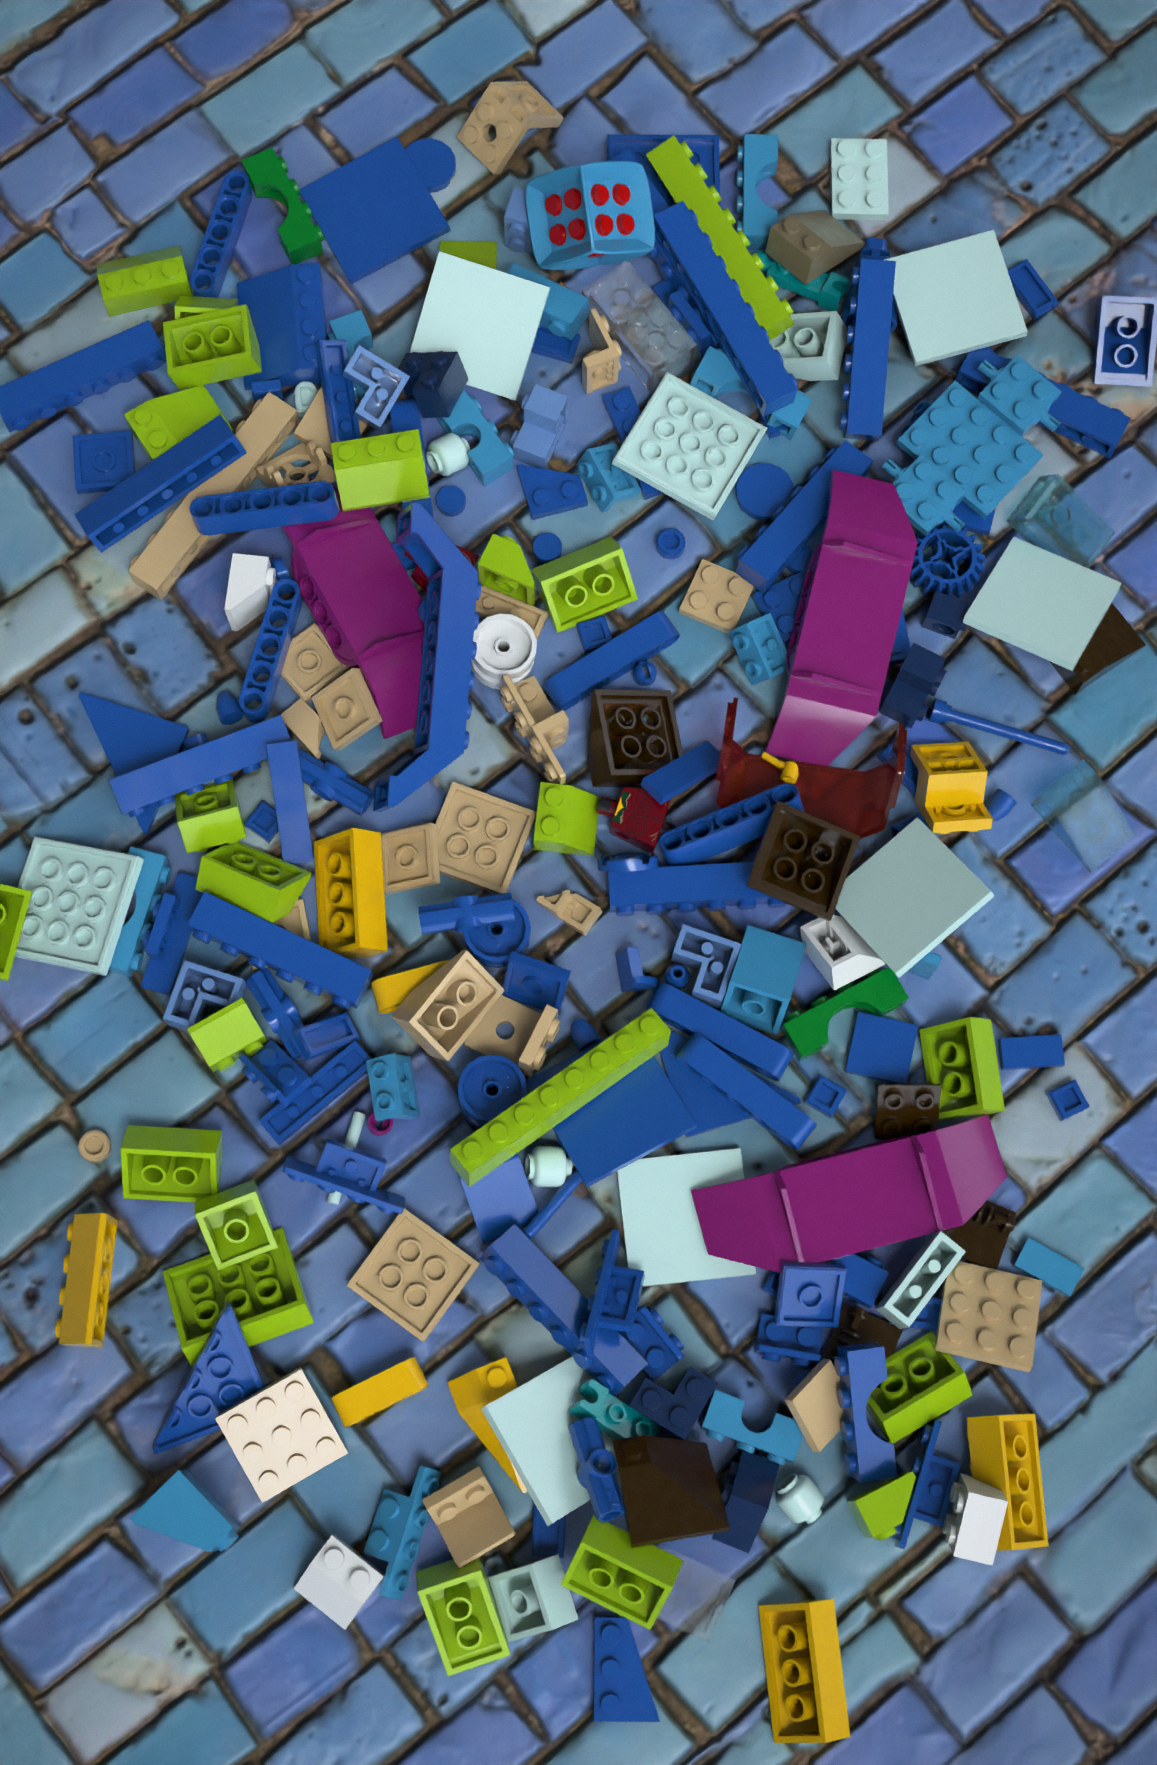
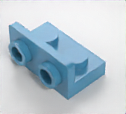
M615 443L587 449L576 464L579 475L583 478L601 512L608 511L615 502L637 497L642 491L633 475L612 464L614 457L619 451Z
M771 613L729 631L733 646L751 685L758 684L786 671L787 650Z
M392 1053L367 1060L366 1066L375 1120L385 1121L392 1118L411 1120L419 1118L420 1112L410 1056Z

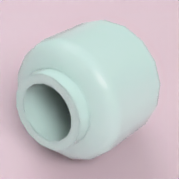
M447 433L429 444L426 461L434 473L450 476L468 465L469 458L467 452L471 449L464 438H460L454 433Z
M536 1146L531 1151V1154L526 1155L525 1175L527 1179H531L534 1186L560 1187L564 1184L566 1176L572 1174V1162L569 1157H566L562 1147Z
M793 1473L779 1483L776 1488L778 1492L776 1503L791 1522L801 1523L806 1521L807 1524H810L821 1515L822 1510L820 1508L824 1502V1496L809 1476Z

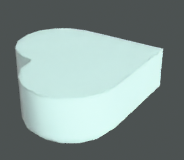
M309 381L300 382L295 387V404L299 417L305 415L319 391Z

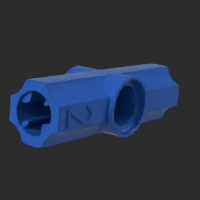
M298 748L303 783L310 786V789L315 794L329 802L334 800L360 816L367 811L374 797L373 791L350 779L348 774L338 766L330 762L323 763Z
M511 893L480 898L476 895L461 896L451 899V902L418 907L422 934L439 933L449 930L467 932L481 929L483 925L515 921Z
M269 969L259 970L245 981L248 989L262 1008L260 1011L274 1034H278L293 1060L304 1057L292 1035L296 1029L304 1027L300 1020V1014L288 995H284Z
M593 1417L583 1418L572 1423L568 1428L580 1465L577 1470V1479L588 1491L596 1520H600V1523L609 1522L621 1517L626 1512L614 1476L617 1462L614 1455L605 1448L597 1420H594Z

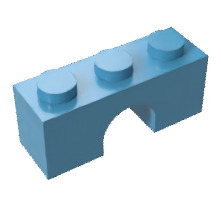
M362 310L329 321L331 332L327 333L328 340H346L349 361L358 345L366 350L374 348L372 334ZM352 382L355 399L358 398L360 403L367 390Z
M463 390L450 417L436 418L446 434L454 433L459 437L473 436L479 440L480 443L467 452L469 458L468 465L481 484L486 486L513 469L514 452L506 441L502 443L497 436L498 430L493 421L484 418L481 413L482 407L475 397L470 398L467 392Z
M718 1390L713 1391L700 1428L707 1430L706 1437L722 1443L725 1437L737 1442L735 1448L754 1454L755 1449L767 1453L766 1459L784 1466L785 1461L794 1462L803 1437L794 1419L774 1413L766 1430L761 1433L752 1432L742 1422L741 1414L745 1401Z

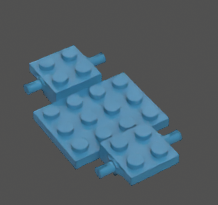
M1018 354L1007 366L1000 370H997L986 359L979 365L978 370L990 379V382L979 394L978 398L973 396L955 380L896 443L915 461L903 470L890 458L882 466V469L894 478L893 484L910 523L923 535L927 536L935 526L942 524L944 521L958 533L966 524L953 513V510L961 501L965 502L985 519L1043 457V454L1024 439L1023 436L1039 422H1042L1052 432L1060 426L1061 422L1048 413V411L1062 391Z

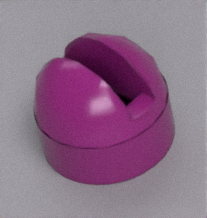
M372 1112L367 1120V1127L376 1136L386 1135L393 1126V1118L382 1121L381 1130L377 1131V1121L375 1120L374 1112Z

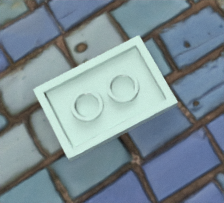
M831 138V216L835 219H888L887 139Z

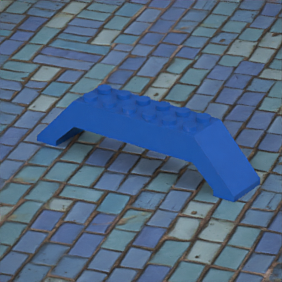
M414 502L398 515L396 545L404 546L428 578L413 756L392 775L375 782L373 811L382 812L398 805L464 753V749L466 750L469 745V732L466 731V721L470 719L472 712V703L468 701L469 689L471 690L474 684L471 660H474L477 651V644L473 641V635L479 623V613L475 612L476 600L480 598L482 586L481 582H478L477 570L420 503Z

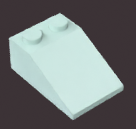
M838 312L791 314L790 317L795 325L769 341L772 348L780 352L783 358V366L788 374L792 373L795 378L807 381L838 380L847 337V328Z

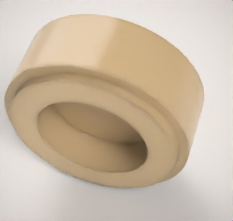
M98 1130L86 1132L81 1137L78 1149L84 1159L92 1163H99L110 1155L112 1144L106 1134Z

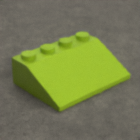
M283 1228L273 1231L278 1248L219 1271L211 1254L162 1271L181 1348L191 1367L194 1366L220 1313L228 1302L232 1304L249 1347L314 1323Z

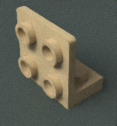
M596 308L590 310L589 338L595 351L590 352L582 360V387L586 395L617 383L618 370H621L619 357L622 356L621 348L616 339H611L608 333L610 332L608 322L604 315L599 316Z
M508 673L502 676V686L499 687L502 694L500 697L502 705L507 713L513 712L516 719L514 725L520 737H527L529 741V738H531V726L556 713L534 675L515 685Z
M564 710L531 726V738H529L531 744L529 751L536 763L541 762L546 770L543 775L547 783L566 785V774L552 750L566 743L565 739L568 738L569 719Z
M480 1467L473 1469L422 1499L459 1568L515 1536L512 1525Z

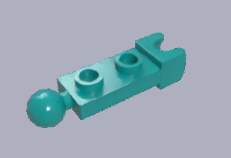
M755 251L765 266L761 269V272L766 271V277L771 275L777 286L818 302L817 306L829 311L838 310L840 298H844L848 290L849 279L834 272H831L830 275L823 273L805 285L775 259L772 262L763 251Z
M589 1379L578 1387V1392L586 1400H580L576 1405L569 1407V1412L580 1420L593 1417L594 1420H597L599 1429L616 1440L642 1435L656 1437L660 1428L659 1425L608 1393L609 1389L600 1383Z

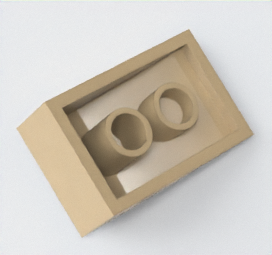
M462 950L410 992L391 1017L430 1056L449 1061L505 990L467 950Z

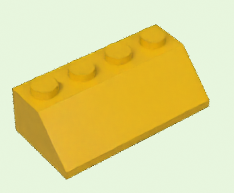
M350 828L315 841L314 861L319 945L347 959L367 958L387 952L388 938L381 833Z
M107 1213L74 1214V1222H70L68 1225L67 1240L71 1241L70 1254L65 1255L63 1262V1272L67 1273L66 1286L61 1287L59 1304L63 1305L62 1318L57 1319L55 1327V1337L59 1338V1344L103 1348L118 1220Z
M1035 1414L966 1417V1435L969 1441L972 1477L1003 1491L1008 1501L996 1551L1048 1547Z
M834 1599L802 1600L758 1605L774 1743H827L850 1737Z

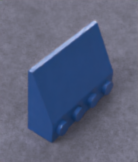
M320 262L289 265L238 283V306L244 304L248 306L260 346L262 365L261 373L244 376L245 390H252L251 382L280 379L282 387L297 386V384L303 381L321 384L315 343L319 340H328Z

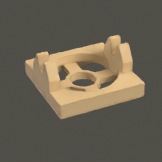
M311 441L307 445L302 442L255 469L257 477L269 488L326 481L331 484L336 481L335 470L327 464V458L321 447L317 448L315 441ZM299 459L310 462L305 467H294L291 465L292 462ZM282 469L286 472L285 478H282L278 470ZM318 470L317 476L312 481H309V475ZM295 473L305 475L301 480L294 481L289 479Z

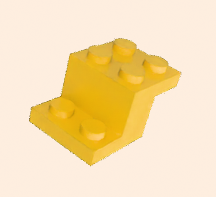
M969 741L911 745L910 757L919 770L915 803L933 833L948 834L955 831L977 832L979 830L991 829L993 818L983 803L988 771Z

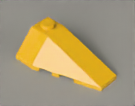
M507 1357L459 1376L447 1382L460 1416L520 1491L525 1493L528 1492L481 1410L491 1402L518 1388Z

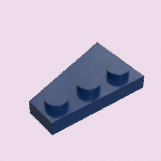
M594 1617V1722H660L628 1619L625 1617Z

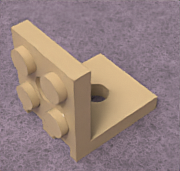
M527 81L490 82L457 135V138L493 174H500L528 129L559 127L564 117ZM491 125L496 129V138L493 141L488 134Z
M501 995L467 1037L464 1047L483 1056L494 1054L507 1057L519 1066L524 1076L531 1078L534 1069L539 1071L546 1059L547 1043L553 1044L561 1027L559 1025L561 1021L558 1020V1009L546 1005L543 1013L540 1014ZM501 1024H510L514 1028V1034L509 1039H501L496 1033L497 1028Z

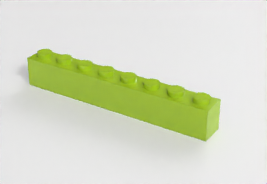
M673 135L647 153V158L675 202L684 201L689 210L692 209L696 214L698 226L703 233L706 232L710 237L713 251L724 260L727 274L730 279H735L738 283L741 297L745 303L748 302L752 306L755 320L759 326H763L766 329L769 341L795 325L790 317L794 313L786 298L780 301L775 294L780 289L771 275L765 278L761 272V269L765 267L756 252L751 255L746 247L751 245L742 230L736 232L732 225L736 223V220L728 208L722 210L718 202L722 198L713 185L708 188L704 180L708 176L701 165L698 163L694 166L689 159L694 155L685 141L679 143L675 135Z
M650 1008L451 1148L450 1164L468 1187L472 1186L667 1047L671 1030L656 1012Z

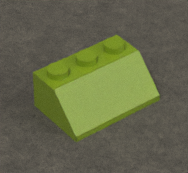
M180 245L96 264L98 281L109 317L176 302L180 296H193Z
M246 304L163 322L167 372L179 390L262 372L260 346Z
M419 429L331 443L334 470L343 512L430 498Z
M612 537L531 569L538 594L546 611L549 612V617L557 633L574 627L577 623L593 619L638 600L623 549Z
M238 841L234 844L228 843L201 857L195 890L209 893L270 923H275L290 914L309 882L312 873Z
M0 884V981H9L33 892Z
M967 1017L919 1030L927 1083L932 1081L933 1084H941L938 1121L979 1117L1005 1111L991 1019Z
M127 1126L120 1147L123 1198L195 1203L219 1193L223 1158L222 1131Z
M932 1331L886 1358L887 1380L881 1383L880 1388L876 1387L868 1398L867 1411L885 1438L893 1444L973 1396L964 1370L951 1354L934 1350L936 1336Z
M593 1515L560 1585L651 1630L673 1589L683 1560L654 1545L632 1548L627 1531L609 1522L600 1523V1520H596L595 1515Z

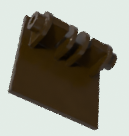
M881 1081V1084H875L877 1107L874 1138L918 1135L938 1129L941 1084H933L932 1081L915 1084L913 1081H909V1084H905L904 1081H900V1084Z
M986 1201L964 1225L943 1230L942 1232L966 1251L961 1258L980 1266L997 1270L1009 1233L1014 1230L1017 1220H1015L1017 1212Z
M844 1303L840 1312L839 1326L833 1329L821 1360L830 1359L834 1365V1359L838 1356V1346L876 1342L884 1346L886 1359L893 1355L903 1329H899L893 1324H889L866 1313L867 1311L860 1307H853Z

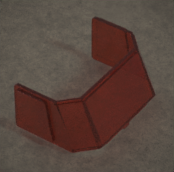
M736 697L733 698V703L728 702L716 774V780L719 781L716 804L721 808L786 783L780 779L782 770L762 759L761 755L747 753L733 740L738 698ZM899 723L889 762L865 772L777 759L783 762L792 761L797 764L799 775L796 783L793 785L798 788L805 813L860 836V839L884 831L890 809L895 808L905 771L907 730H904V724Z

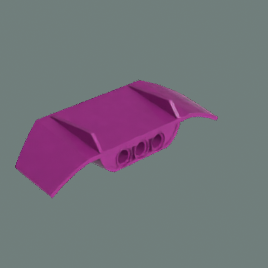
M833 470L831 473L829 506L822 541L816 547L807 567L786 654L785 669L789 678L779 714L765 748V752L771 755L826 768L877 717L918 544L894 484Z
M333 486L339 505V513L336 517L328 521L281 527L294 547L291 560L294 581L298 584L301 595L338 661L346 666L358 665L362 671L383 720L380 723L383 739H387L416 727L424 622L418 615V606L422 599L372 509L369 507L343 512L339 490Z
M986 1114L922 1134L886 1139L792 1163L770 1173L693 1189L691 1193L708 1255L780 1273L782 1262L820 1263L962 1226L1007 1178V1174L989 1116Z

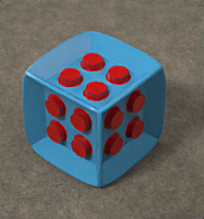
M600 161L583 165H572L541 174L527 183L526 209L533 253L540 268L547 270H569L609 265L643 256L654 249L655 225L651 194L645 170L640 163L631 161Z

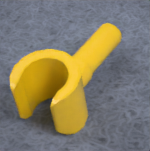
M767 752L762 754V759L782 770L780 775L782 781L791 784L796 783L799 775L796 763L780 761Z

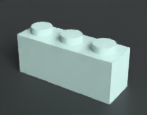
M942 1231L931 1234L875 1309L899 1329L910 1327L966 1251Z

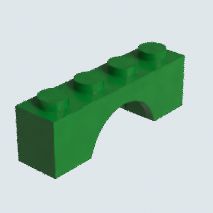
M271 147L241 160L243 171L249 178L251 189L256 198L274 199L283 204L288 210L285 221L277 230L280 244L291 265L299 264L322 254L321 241L325 240L322 230L318 224L313 225L310 220L312 218L311 210L306 201L301 203L298 197L300 190L294 178L289 180L286 174L288 168L283 157H277Z
M879 967L864 975L866 980L856 985L852 981L837 990L839 994L831 999H828L826 995L811 1004L812 1009L802 1014L798 1010L785 1017L786 1023L783 1024L780 1031L798 1062L827 1046L829 1042L828 1025L830 1019L838 1012L845 1009L858 1008L882 1017L904 1005L909 997L895 973L889 967L881 970Z

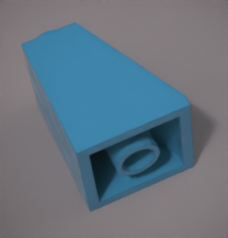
M747 925L720 1012L744 1025L777 1035L792 996L806 943L766 931L762 928Z
M178 1470L130 1518L134 1524L207 1552L227 1550L239 1538L236 1531L241 1527L188 1470Z

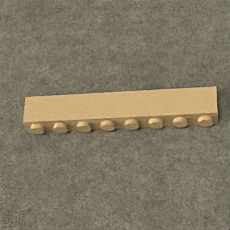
M270 392L267 393L264 399H259L255 403L252 414L246 421L240 422L235 430L236 437L247 453L185 495L179 507L169 512L164 526L159 532H154L150 536L145 550L141 555H136L129 565L128 572L135 584L159 600L164 598L212 536L202 535L197 531L189 510L192 501L201 496L247 491L257 479L255 469L270 461L299 425L300 420L295 408Z

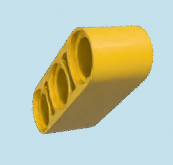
M450 960L389 975L371 982L378 1013L385 1014L396 1011L410 992Z
M412 1357L333 1396L331 1400L344 1428L422 1391L429 1385L416 1357Z

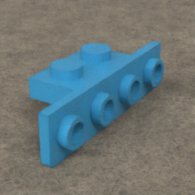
M420 1465L410 1497L391 1490H383L363 1552L389 1562L378 1594L380 1596L401 1600L408 1587L412 1565L419 1553V1543L424 1528L429 1521V1513L422 1499L439 1490L440 1471Z

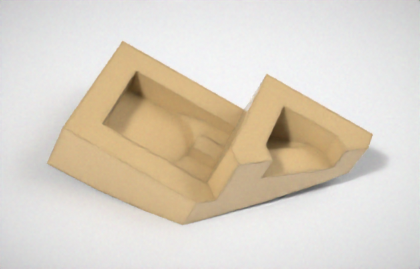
M300 698L285 710L281 716L286 728L299 739L302 746L314 758L319 759L321 758V738L325 734V730L321 725L322 720Z
M570 889L562 891V894L549 897L543 895L538 896L536 899L537 904L584 936L587 935L602 914L600 907L577 893L572 894Z

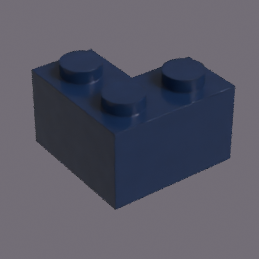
M458 351L406 353L398 367L400 371L410 376L403 389L407 399L415 398L423 418L450 417L468 381V376Z
M913 643L879 713L909 728H912L915 720L922 722L929 708V705L924 702L928 695L935 696L947 672L942 669L946 658Z
M692 1367L687 1368L673 1394L645 1378L630 1402L629 1407L680 1440H686L718 1383Z
M744 1450L738 1462L732 1460L726 1475V1479L730 1480L731 1483L726 1482L721 1494L730 1531L713 1534V1540L749 1553L769 1509L779 1468L778 1463Z

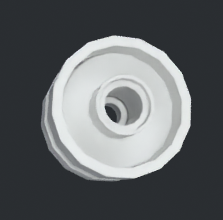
M496 614L487 617L479 623L473 635V641L477 644L476 656L474 660H471V669L474 672V676L482 684L492 689H500L499 687L502 686V676L507 673L514 685L527 679L533 669L536 656L537 640L533 629L523 619L511 614Z

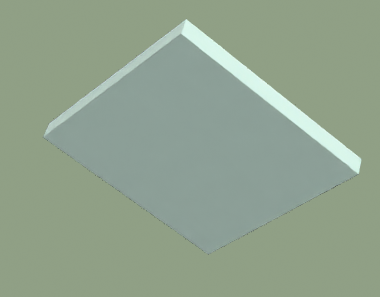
M994 230L885 259L896 261L893 299L915 366L1027 336L1028 331Z
M439 251L410 353L458 351L468 376L466 385L516 401L551 287Z
M666 372L614 457L612 464L714 521L766 433L767 427Z
M1013 536L965 614L963 623L1073 671L1118 593L1121 582Z
M917 817L845 879L835 910L895 975L900 978L991 900L994 894Z
M34 837L17 887L32 891L33 893L15 957L107 976L144 859L140 856Z
M741 1148L643 1158L617 1171L627 1266L630 1269L644 1271L643 1287L756 1275V1267L708 1255L691 1193L693 1189L744 1179Z
M573 1356L481 1409L547 1526L590 1500L587 1489L577 1479V1470L580 1465L568 1428L572 1423L580 1421V1419L569 1412V1407L576 1405L580 1400H586L578 1392V1387L586 1380L595 1379L585 1369L576 1364ZM600 1430L606 1450L612 1453V1440L616 1439Z

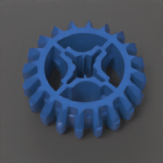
M944 522L939 524L938 529L934 527L927 536L919 531L916 538L918 544L910 578H917L914 582L915 588L924 586V595H927L929 591L934 592V594L938 591L952 596L953 593L958 599L962 597L963 591L971 592L973 584L979 583L981 579L979 575L983 574L985 569L984 565H982L985 561V555L980 553L983 548L982 544H973L976 540V534L969 537L966 536V527L957 533L952 527L946 528ZM932 546L933 557H930L929 561L924 562L922 553L925 549ZM966 560L967 572L959 577L957 566L960 565L961 561Z

